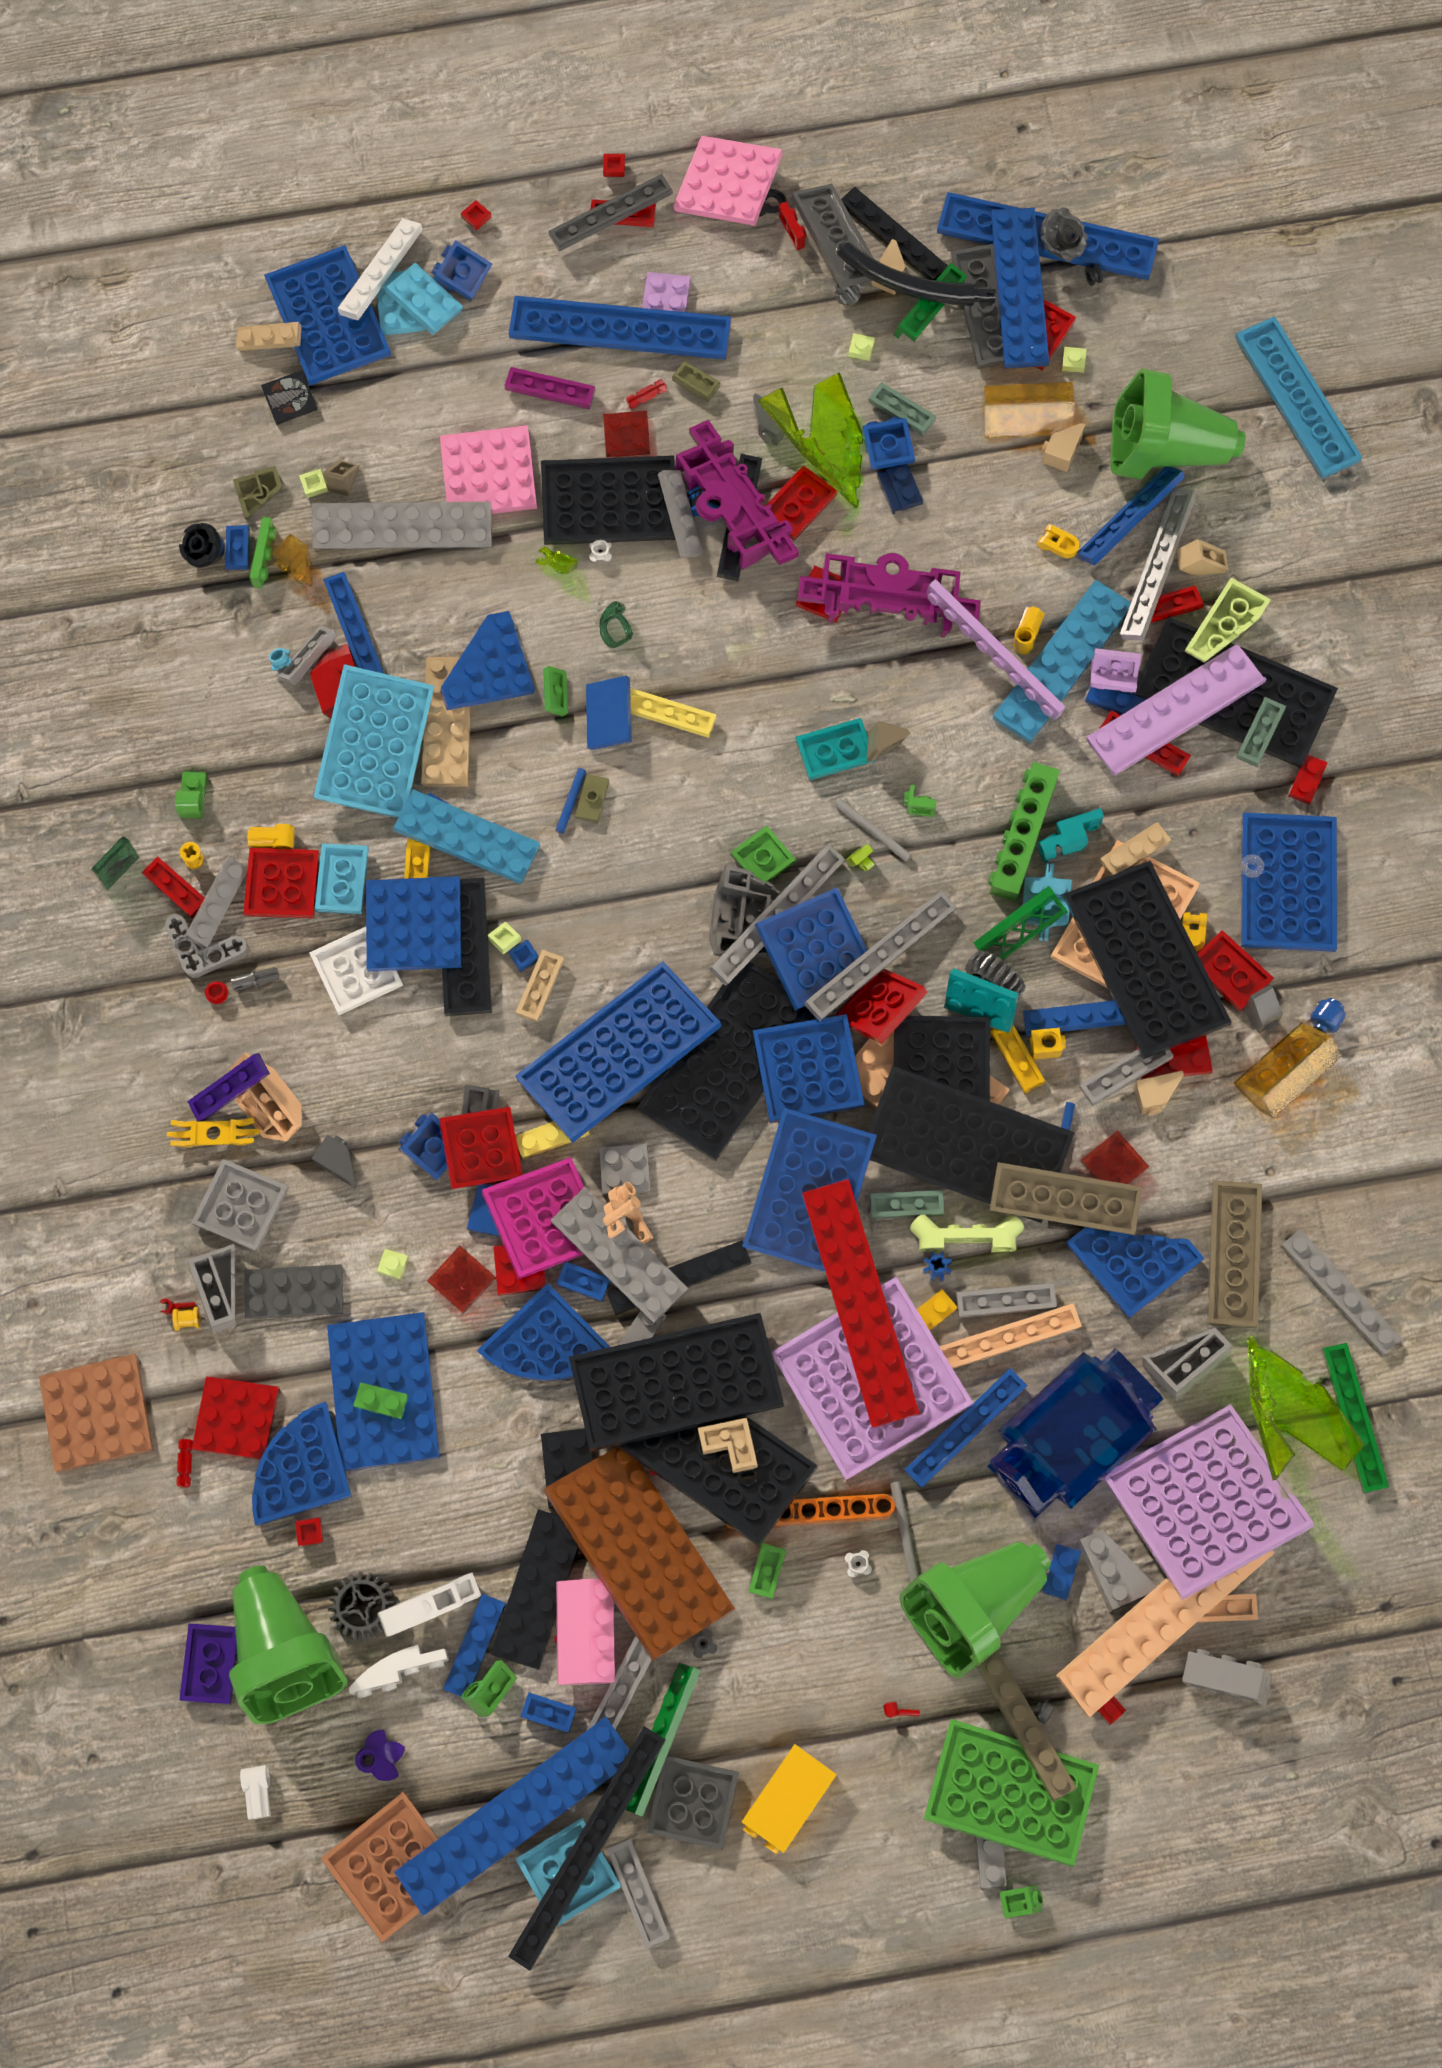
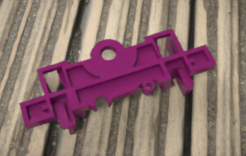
M709 420L690 427L689 434L697 446L676 455L675 470L684 472V479L688 484L689 491L697 486H700L702 491H705L698 497L696 502V510L703 519L716 522L720 517H723L725 525L730 531L727 548L733 552L739 550L741 553V569L743 570L755 564L769 552L778 565L797 558L799 551L789 538L793 529L786 520L778 523V520L771 511V504L768 506L760 504L764 502L765 495L760 494L748 478V468L745 464H739L736 467L737 460L733 456V442L726 440L721 443L720 435ZM712 499H716L721 503V506L713 509L707 503ZM754 539H757V541L759 542L758 544L752 547L744 549V547L751 543Z
M826 553L822 569V579L800 576L797 601L825 604L824 612L828 615V622L831 623L838 616L839 610L847 614L849 608H854L859 613L861 605L865 604L870 607V614L876 611L900 614L905 611L904 617L908 621H913L918 613L920 617L924 618L923 625H927L928 622L937 623V616L942 617L940 637L945 638L951 631L952 622L954 621L948 620L944 615V611L938 605H933L926 594L929 584L935 579L941 584L943 575L954 577L951 595L979 621L981 600L958 597L961 571L931 568L930 572L909 570V564L906 559L897 553L882 555L876 561L877 565L856 563L855 557ZM830 560L841 561V581L829 580ZM894 563L899 567V572L891 575L886 571V566Z

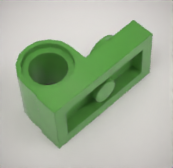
M205 772L182 773L181 790H177L175 796V807L180 818H203L207 782Z
M502 1660L496 1661L482 1681L474 1682L464 1691L462 1699L478 1717L490 1716L514 1684L517 1677Z

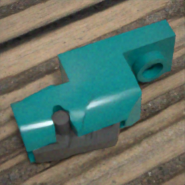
M1101 808L1057 822L1055 828L1056 835L1054 833L1038 841L1037 846L1043 863L1051 864L1077 859L1079 852L1087 848L1089 840L1085 830L1094 831L1102 825L1104 815Z

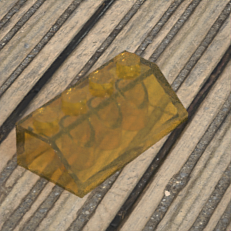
M1073 382L984 386L982 405L985 439L1052 436L1053 433L1074 426L1075 401Z
M1301 1022L1238 1078L1234 1085L1259 1111L1275 1118L1323 1073L1331 1068L1342 1055L1332 1036Z

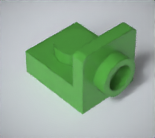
M910 784V792L905 791L903 805L908 806L907 814L935 817L937 800L929 796L914 797L915 785Z
M1037 1885L999 1892L1005 1919L1042 1911L1043 1897Z

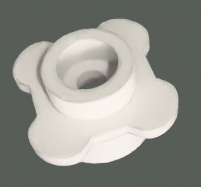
M596 540L589 544L591 549L589 558L591 561L604 560L607 562L611 560V542L607 543L605 540Z
M862 1550L860 1553L846 1554L845 1561L848 1563L849 1568L847 1574L850 1577L854 1578L859 1574L869 1575L872 1568L868 1563L869 1553ZM856 1562H860L861 1565L856 1566Z

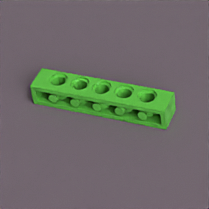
M1033 762L1031 770L1026 768L1022 782L1026 783L1024 790L1019 789L1015 801L1019 805L1017 810H1012L1008 822L1012 824L1010 831L1005 830L1002 844H1005L1003 852L998 851L995 864L998 865L997 871H992L989 877L990 894L1017 902L1060 770ZM1038 787L1042 792L1035 793L1031 788ZM1029 807L1034 809L1035 812L1029 814L1024 809ZM1025 828L1028 833L1020 834L1017 829ZM1019 849L1021 854L1014 855L1010 850ZM1006 869H1010L1015 874L1012 876L1005 875L1003 871Z

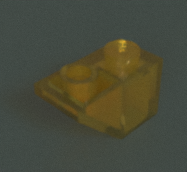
M290 533L273 552L276 560L275 564L283 572L286 570L290 572L298 583H305L311 587L313 585L309 549L306 544Z

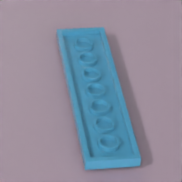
M1274 316L1236 333L1235 339L1321 479L1361 462L1362 455L1276 317Z
M1095 580L1028 670L1062 702L1090 665L1094 657L1095 648L1102 649L1126 617L1131 602ZM1019 685L1013 688L993 715V720L1029 743L1033 741L1050 718L1042 712L1041 706L1035 700L1032 701L1025 695L1024 690Z

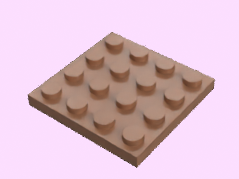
M136 1354L39 1376L53 1466L56 1473L153 1450Z
M402 1792L321 1857V1860L383 1943L420 1913L394 1871L439 1838L405 1792Z

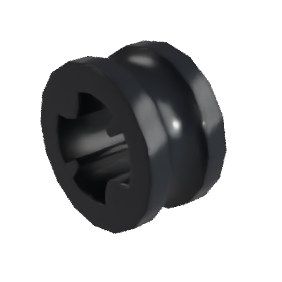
M1093 264L1092 268L1089 266L1085 267V276L1090 286H1094L1095 282L1102 283V272L1098 264Z

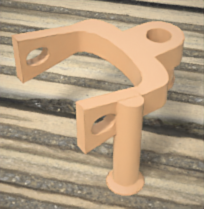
M625 1182L622 1186H616L608 1192L610 1202L604 1205L606 1216L603 1218V1221L607 1226L608 1238L612 1239L625 1230L620 1218L622 1216L628 1217L633 1222L635 1236L645 1244L653 1239V1236L638 1209L641 1207V1203L634 1196L636 1190L630 1182ZM644 1232V1239L642 1240L641 1235Z

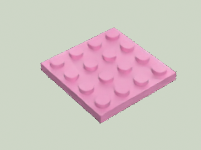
M701 136L674 203L675 212L755 226L782 158V150Z
M528 425L440 436L447 502H491L492 514L537 509Z

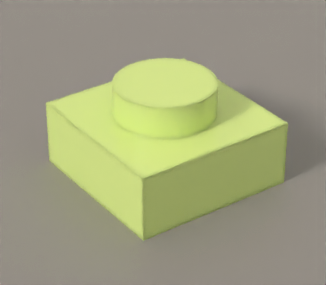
M853 333L848 357L870 361L875 337Z
M1064 347L1062 371L1084 373L1086 349Z
M321 469L299 475L307 498L328 492Z
M504 922L488 934V940L502 954H505L521 942V936L507 922Z
M385 1249L377 1272L401 1280L409 1257Z

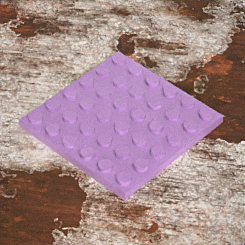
M897 1277L881 1285L920 1412L919 1415L872 1428L838 1312L771 1352L775 1362L846 1481L974 1404Z
M1231 1404L1103 1474V1480L1182 1600L1314 1527V1522Z

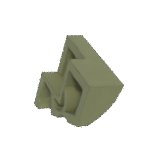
M276 466L254 471V474L233 479L245 519L250 518L282 489Z

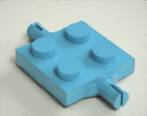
M1049 863L1045 864L1043 877H1025L1023 905L1050 886L1056 897L1068 911V913L1039 934L1040 941H1043L1044 932V941L1049 940V928L1055 926L1067 927L1069 925L1070 910L1063 897L1065 893L1072 890V880L1055 878V865L1052 863L1050 865V872ZM1054 901L1045 906L1044 915L1054 916L1060 911ZM1030 917L1026 920V924H1033L1039 927L1040 918Z

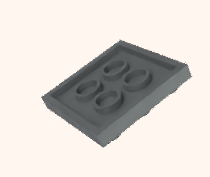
M667 1756L659 1775L647 1833L723 1850L739 1772Z

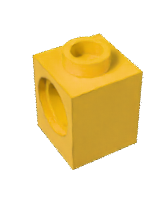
M1060 1028L1031 1030L1029 1040L1033 1060L1061 1057L1063 1049H1066L1065 1036L1060 1034ZM1051 1040L1054 1046L1047 1048L1043 1045L1042 1041Z

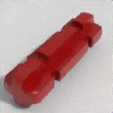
M660 379L654 382L655 385L650 384L637 391L636 395L631 394L626 397L627 405L630 409H634L639 406L638 403L643 404L656 397L657 393L662 394L666 392V383Z
M180 1439L178 1442L180 1453H178L177 1473L179 1476H177L176 1485L180 1488L191 1486V1477L189 1476L192 1471V1454L190 1451L192 1450L193 1441L191 1439Z

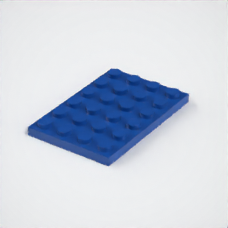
M346 245L264 274L283 323L299 322L302 325L300 346H295L294 349L309 385L391 356L390 348L371 304H369L359 320L339 315L338 307L359 279Z
M1242 813L1241 947L1336 952L1337 817Z
M783 1108L742 1247L825 1272L802 1193L849 1179L857 1204L877 1135Z
M420 1312L327 1325L338 1447L345 1471L440 1458L425 1313ZM360 1382L408 1394L409 1397L402 1420L355 1408L353 1405Z

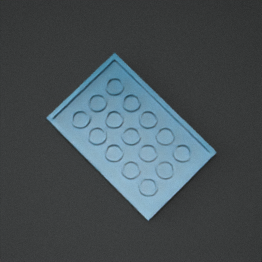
M344 664L313 799L399 818L410 796L434 685Z

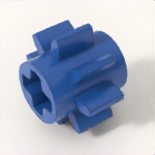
M931 1251L930 1260L927 1258L923 1259V1263L928 1265V1267L923 1269V1274L929 1273L931 1275L930 1281H933L934 1278H939L943 1282L944 1274H951L952 1272L950 1268H947L952 1260H946L943 1251L940 1255H935ZM937 1262L941 1263V1268L938 1271L933 1269Z

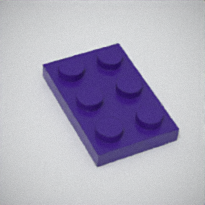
M188 1624L179 1701L231 1705L233 1687L229 1678V1672L236 1666L237 1660L235 1626Z

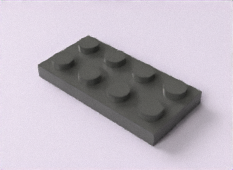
M341 1264L245 1270L246 1319L343 1314V1266Z

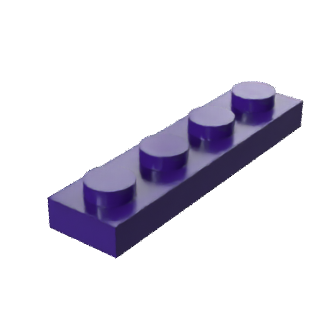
M260 1053L253 1054L187 1101L197 1122H202L270 1075V1072Z

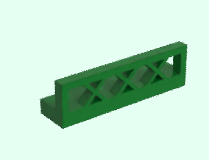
M950 263L936 281L963 283L968 276ZM920 299L899 324L893 335L899 339L904 333L915 342L945 304Z
M1048 886L974 941L973 944L981 951H986L993 945L1002 946L1001 955L998 958L1004 961L1068 913V911L1056 897L1054 891ZM1054 901L1060 911L1054 916L1044 915L1045 906ZM1030 917L1040 918L1039 927L1035 930L1025 929L1026 920ZM1010 932H1021L1019 942L1016 944L1006 943L1007 935Z

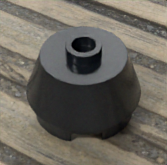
M207 523L192 524L184 530L183 533L186 534L183 537L182 544H179V549L182 557L190 565L203 568L221 560L225 552V543L212 525Z

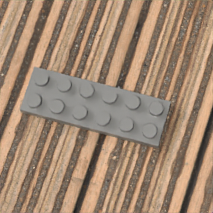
M584 1187L551 1219V1223L654 1324L688 1288L625 1225L624 1231L612 1239L608 1238L607 1226L603 1221V1218L606 1216L604 1204Z

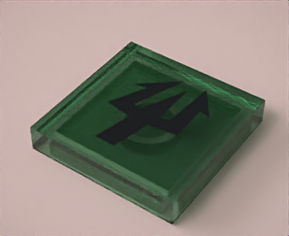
M123 836L91 870L100 884L106 890H109L140 857L131 842Z

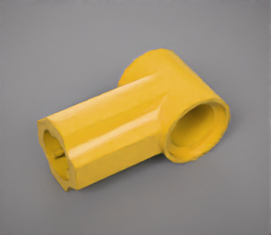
M1032 606L1025 609L1020 625L1015 631L1013 648L1018 654L1026 655L1033 650L1034 641L1045 616V613L1040 608ZM1020 639H1026V640H1028V641H1027V642H1023V641H1021Z
M276 824L274 827H249L247 835L249 848L293 849L295 827L289 824Z

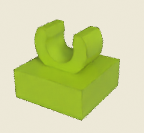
M865 844L845 861L850 867L859 865L864 872L868 871L875 865L868 857L874 850L869 844Z

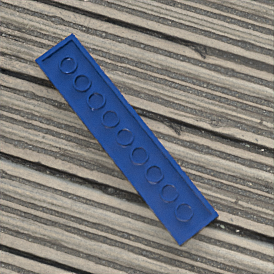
M947 192L937 233L987 245L993 244L991 210L1016 209L1018 207ZM1035 211L1039 256L1065 262L1064 259H1059L1056 255L1050 254L1049 251L1044 249L1040 230L1046 214ZM1081 221L1085 226L1084 232L1088 236L1086 240L1087 246L1080 257H1075V259L1068 263L1089 266L1090 268H1092L1093 264H1098L1100 269L1104 271L1149 280L1159 243L1158 238Z
M515 296L508 334L510 339L726 360L731 317Z
M603 1718L394 1871L423 1916L615 1776L629 1752L628 1747L608 1718Z

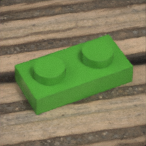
M548 666L543 669L545 711L564 716L568 714L566 671Z
M360 1382L353 1406L358 1409L402 1420L409 1396L408 1394Z
M762 1543L749 1593L773 1600L786 1554L785 1549Z

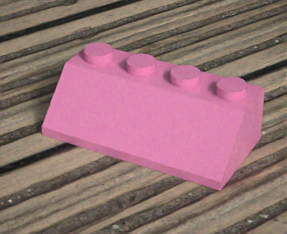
M600 1579L556 1582L557 1685H607L614 1683V1604L612 1597Z

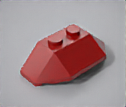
M348 644L326 650L309 673L322 713L330 719L334 710L343 666L345 664L355 667Z

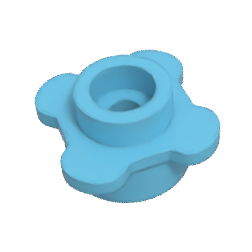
M277 648L270 653L269 660L272 663L271 669L273 671L283 669L292 663L288 649Z

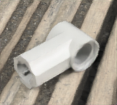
M263 1765L241 1769L240 1779L242 1790L245 1792L248 1820L271 1816L268 1788H270L268 1766Z

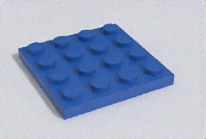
M460 876L366 880V969L368 972L462 968Z
M838 887L755 924L756 930L794 1010L804 1007V1003L868 951Z
M847 1014L827 1017L820 1022L816 1019L753 1030L770 1123L780 1122L783 1108L816 1116L864 1107L865 1104Z

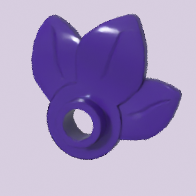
M383 1729L374 1731L366 1738L365 1747L356 1754L355 1764L361 1772L372 1773L378 1780H394L399 1777L394 1764L403 1756L405 1746L398 1742L386 1741V1734ZM367 1755H371L373 1758V1762L370 1765L364 1763V1758Z

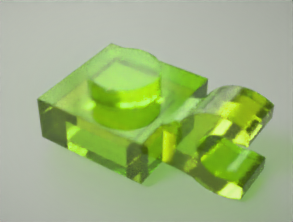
M541 547L538 552L543 553L545 559L539 557L535 561L541 566L548 564V566L555 568V571L558 573L569 574L577 568L579 560L562 552L555 553L547 547Z

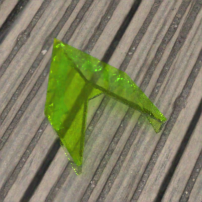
M840 372L814 385L810 437L804 438V429H798L783 387L757 400L798 451L854 508H857L859 499L856 498L857 488L860 487L862 455L859 453L860 444L863 443V436Z
M1249 1336L1250 1401L1272 1480L1278 1479L1296 1455L1281 1432L1289 1433L1340 1470H1345L1365 1444L1326 1388L1318 1382L1312 1384L1302 1377L1304 1372L1272 1350L1268 1352L1266 1349L1259 1347L1258 1341Z

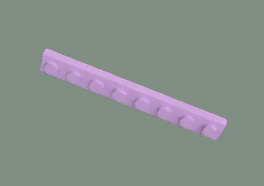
M936 579L929 584L926 592L929 601L935 606L938 605L944 611L946 618L954 621L966 637L973 639L976 642L977 648L981 652L987 653L992 658L994 665L999 669H1003L1008 674L1011 682L1019 685L1030 700H1035L1041 706V710L1046 716L1052 717L1054 720L1060 717L1065 706Z

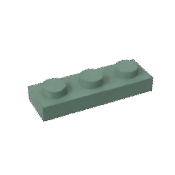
M882 382L869 397L870 404L893 418H906L908 427L922 436L926 434L936 421V415Z
M1264 698L1237 754V759L1258 767L1284 713L1285 705L1269 698Z
M943 1190L870 1193L871 1219L912 1218L920 1215H926L927 1217L944 1216Z

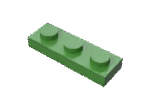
M262 517L250 573V580L255 588H263L264 580L267 581L269 569L267 564L273 555L271 544L272 540H276L277 528L274 527L272 519L268 517Z

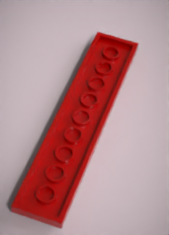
M849 1179L802 1193L872 1428L919 1415L920 1412Z

